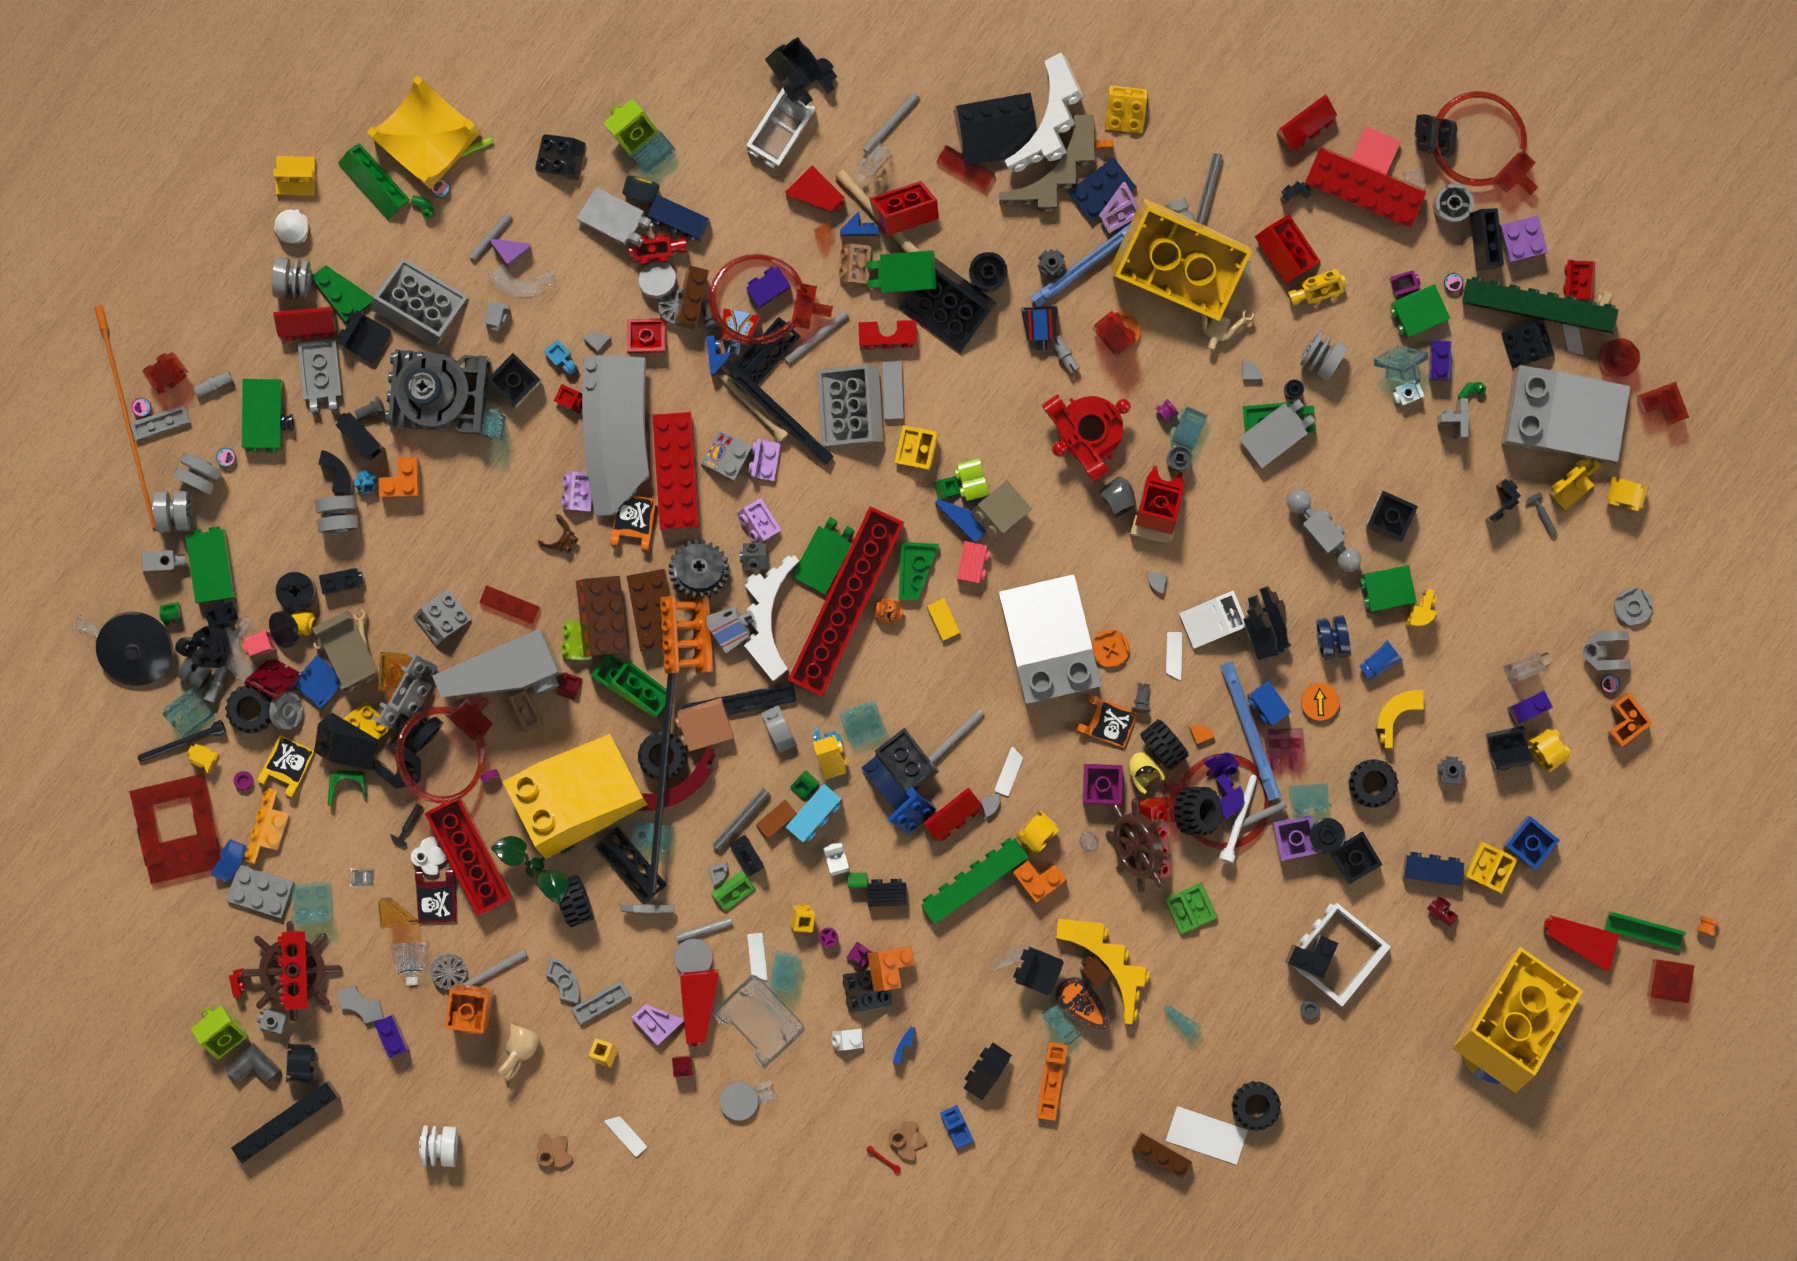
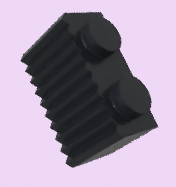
M871 879V883H867L868 907L907 906L906 882H902V879H890V883H883V879Z

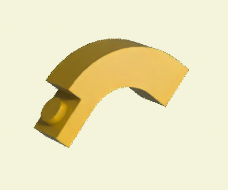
M1424 690L1399 693L1383 705L1378 714L1375 729H1383V733H1380V744H1383V748H1393V723L1400 713L1406 710H1424Z

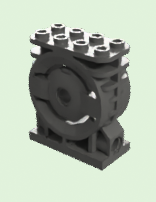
M395 349V352L391 353L390 364L393 366V371L389 372L388 382L391 383V391L387 392V402L390 405L389 410H386L385 421L390 427L441 430L453 425L459 433L484 436L488 382L486 380L489 378L490 359L487 356L464 355L456 361L444 354L423 351L415 352ZM443 362H445L446 370L453 376L456 382L457 394L451 407L442 413V419L438 422L439 411L449 406L454 396L453 382L443 372ZM465 362V367L461 368L460 365ZM425 363V368L432 370L439 376L442 382V391L435 402L429 405L416 404L421 409V420H418V411L411 405L405 393L404 382L411 371L422 368V364ZM467 375H477L476 390L473 392ZM425 383L420 385L421 390L427 388ZM471 398H475V415L465 414L470 406Z

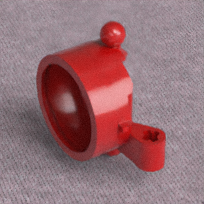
M1056 394L1041 404L1048 417L1058 429L1060 442L1053 444L1052 452L1057 457H1061L1067 452L1071 457L1079 460L1088 477L1094 483L1109 473L1102 460L1105 458L1112 459L1111 454L1116 450L1123 436L1121 414L1128 413L1131 409V404L1126 399H1120L1115 406L1104 398L1088 396L1075 401L1071 398L1069 399L1071 404L1066 407L1059 395ZM1094 415L1102 420L1104 433L1099 439L1088 441L1080 436L1078 424L1085 416Z

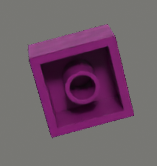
M1083 764L1082 803L1122 804L1123 765Z

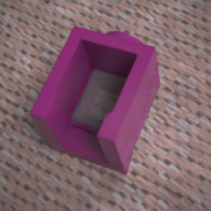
M1414 270L1390 278L1395 297L1419 289L1418 285H1421L1419 275L1415 274Z

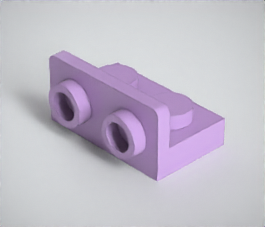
M757 439V443L753 442L752 454H755L754 462L750 461L748 473H752V478L775 481L781 443Z
M576 471L565 472L562 480L564 486V494L561 497L562 509L591 512L592 496L588 474Z
M762 498L744 507L737 513L740 523L745 526L749 532L750 539L755 543L763 542L781 531Z

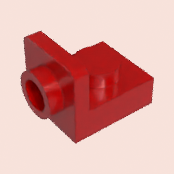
M561 384L554 402L577 413H581L582 393Z
M244 968L233 970V974L229 975L233 998L241 997L243 992H245L244 982L239 979Z

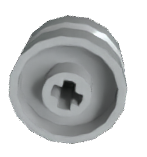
M184 452L180 462L189 467V470L176 467L172 476L211 495L215 486L205 478L208 476L217 480L222 470L212 466V463L198 456L193 457Z

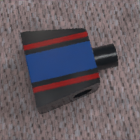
M1022 307L1021 313L1027 340L1035 341L1036 351L1047 350V340L1055 339L1058 307Z

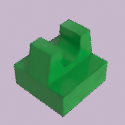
M179 602L160 605L159 616L165 626H169L170 619H175L176 624H181V607Z

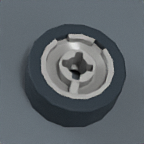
M417 368L406 377L404 390L407 397L414 403L429 405L439 398L442 391V382L439 376L432 370ZM425 383L427 388L421 390L420 385Z

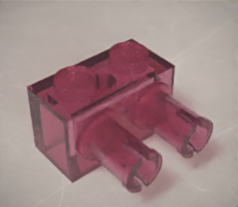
M1303 728L1264 730L1265 752L1269 754L1271 769L1275 771V763L1277 764V770L1282 769L1281 754L1289 753V769L1294 770V762H1296V770L1301 769L1300 753L1304 752Z

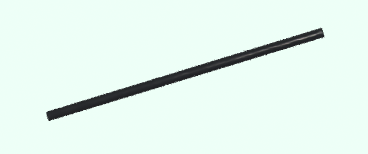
M676 673L668 674L648 892H656Z

